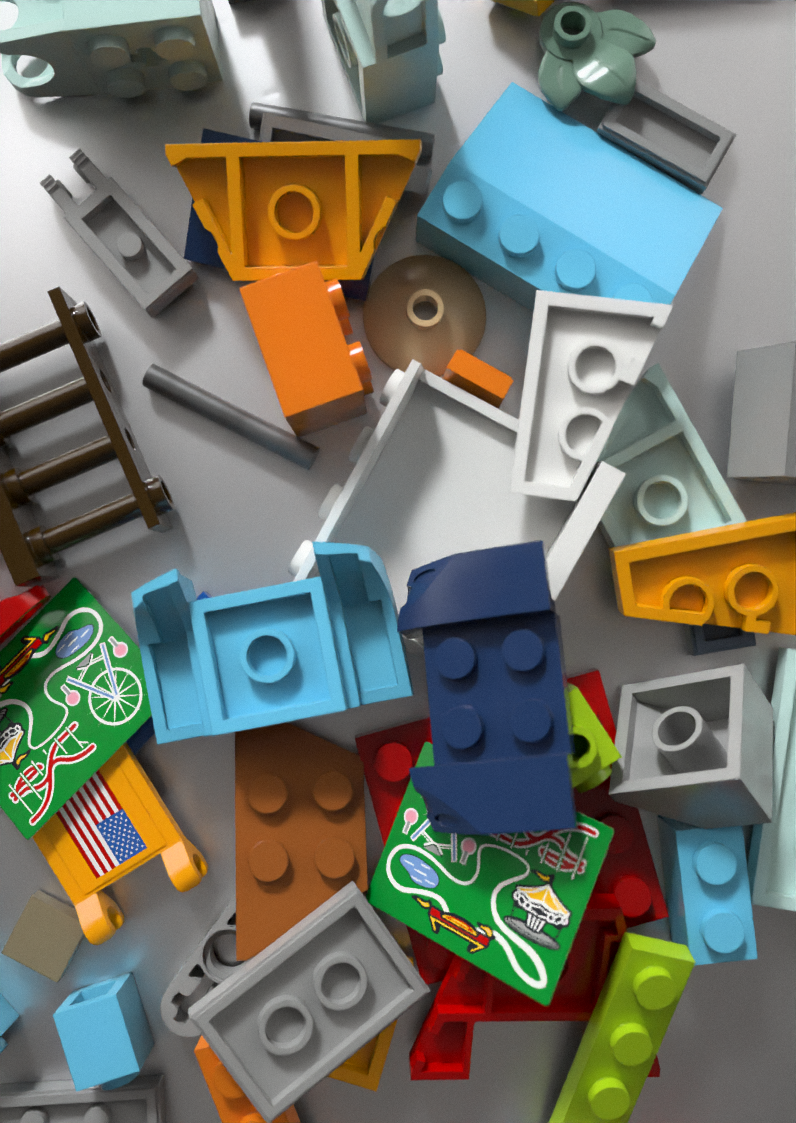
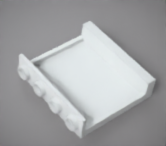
M414 359L411 360L406 372L396 369L380 396L379 403L385 406L386 409L375 430L366 426L352 447L348 460L356 465L345 486L343 487L337 483L334 484L322 503L318 517L325 520V523L315 542L362 545L374 550L383 560L399 614L400 609L407 601L408 588L406 585L413 569L456 553L543 540L546 548L551 598L555 601L626 473L603 461L596 462L577 501L509 493L519 420L425 370L422 364ZM307 539L299 547L288 569V573L295 576L294 581L320 576L313 544ZM403 635L406 651L425 661L423 636L406 639V636Z

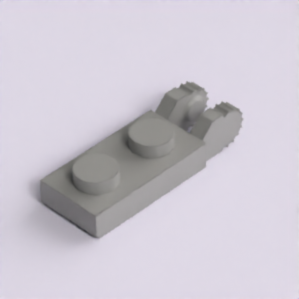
M78 149L69 159L72 161L73 168L86 183H90L96 191L81 204L77 205L72 199V194L60 180L54 179L50 174L40 182V185L67 214L64 219L150 317L153 318L199 277L112 177L107 179L84 152Z

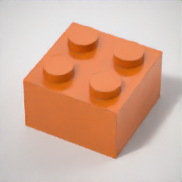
M314 261L239 288L284 417L297 437L300 438L367 414L364 396L374 393L371 383L372 375L360 342L357 341L349 345L346 343L345 336L353 334L349 321L348 307L337 278L325 282L318 262Z

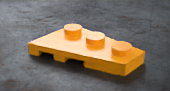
M796 512L608 548L618 611L624 616L699 626L710 624L741 628L746 632L762 634L773 632L796 635Z

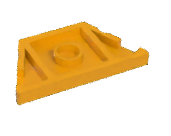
M420 139L165 144V155L171 166L176 167L195 201L192 206L204 228L212 233L218 245L217 252L232 281H260L314 261L318 262L324 280L336 278L337 280L364 279L422 153V141Z

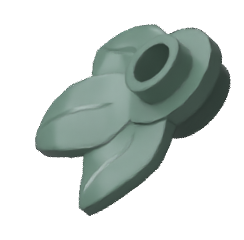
M563 2L555 5L543 17L539 31L540 45L545 52L538 70V83L541 92L558 111H563L578 98L582 90L606 101L623 105L629 104L634 95L637 72L634 58L650 52L656 44V39L651 29L633 14L622 10L614 9L595 13L590 7L579 2ZM572 28L579 31L580 33L577 35H570L565 33L562 29Z

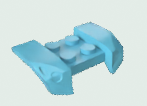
M312 542L320 573L319 577L197 600L192 580L183 576L175 568L131 593L133 612L157 745L200 736L232 733L346 711L361 705L413 696L414 691L403 635L397 632L399 614L390 581L380 556L368 546L334 542Z

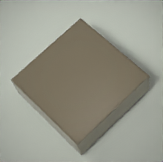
M40 890L36 891L30 897L1 953L58 983L65 975L85 937L76 909Z

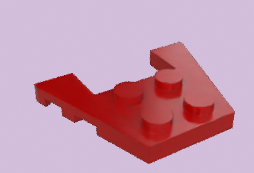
M591 893L548 1006L541 1004L455 954L409 1052L410 1079L469 1080L475 1022L589 1021L623 935L627 932L623 912L615 894ZM657 1055L647 1077H660L661 1069Z

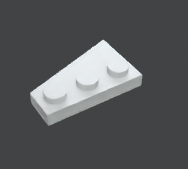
M536 291L509 493L577 501L674 305Z

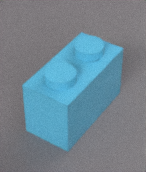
M657 815L671 942L687 945L695 960V965L758 959L743 826L704 829Z

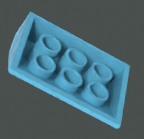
M511 82L451 159L417 214L416 242L439 256L458 264L472 276L534 312L537 290L670 305L723 208Z

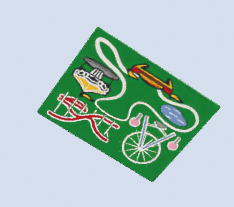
M76 577L72 578L0 651V807L27 840L31 839L152 716L140 648Z
M424 743L415 767L434 766L433 746L431 743ZM410 779L365 896L366 900L371 905L541 1004L548 1006L614 834V829L576 811L577 827L575 829L487 835L434 832L426 816L427 810L421 794L415 791L412 779Z

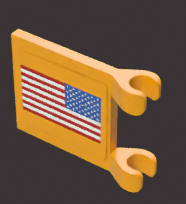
M127 742L32 837L75 905L81 928L87 940L95 946L111 939L116 930L124 923V915L119 906L102 891L106 886L160 853L170 880L175 888L182 893L199 885L202 877L208 872V864L205 858L185 837Z

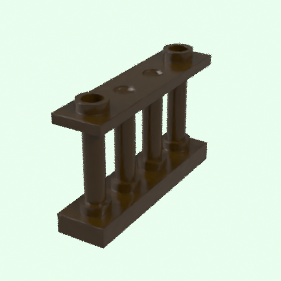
M60 287L47 291L59 318L58 320L0 344V373L70 344L83 375L80 379L0 412V551L15 586L22 587L41 586L60 578L54 561L59 559V552L142 516L149 530L164 533L173 529L168 516V512L175 510L172 496L160 475L151 476L94 342L95 339L102 337L96 318L85 301L78 304ZM94 401L108 435L25 471H22L19 467H13L5 448L6 445L11 443L10 436ZM119 459L133 493L50 529L43 525L38 526L29 503L35 501L34 494Z

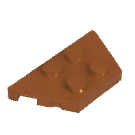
M288 722L235 732L236 961H247L259 954L351 881L356 884L361 893L368 890L364 763L360 760L359 755Z

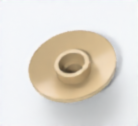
M411 256L391 264L372 283L368 299L364 303V329L374 353L394 371L399 369L406 372L411 360L414 359L421 363L425 370L440 377L444 375L446 367L457 349H462L473 355L480 345L486 326L485 301L476 281L458 264L439 256ZM428 301L436 307L437 314L430 320H421L415 316L413 309L419 302Z

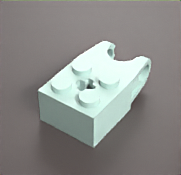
M0 0V2H9L18 7V17L14 25L9 29L0 30V53L2 56L3 74L17 91L26 96L58 97L111 94L116 97L131 98L143 94L148 89L174 87L179 90L190 91L204 87L207 82L223 81L216 15L212 0ZM22 55L39 58L47 62L48 65L39 76L27 78L18 74L17 62Z
M321 0L324 20L365 122L379 124L435 103L437 76L443 74L439 44L446 41L445 28L438 9V0Z

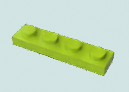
M628 932L624 933L549 1123H628L695 965V960L687 945Z

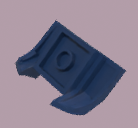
M543 540L456 553L413 569L406 585L408 588L407 601L399 612L397 632L406 636V639L423 636L434 766L409 768L415 791L421 794L427 810L426 816L434 832L472 835L575 829L577 827L571 767H573L572 754L576 753L560 616L556 614L555 601L551 598L545 543Z

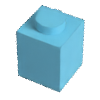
M133 972L72 991L53 1014L76 1092L99 1084L102 1090H112L129 1083L139 1075L142 1066L155 1045Z

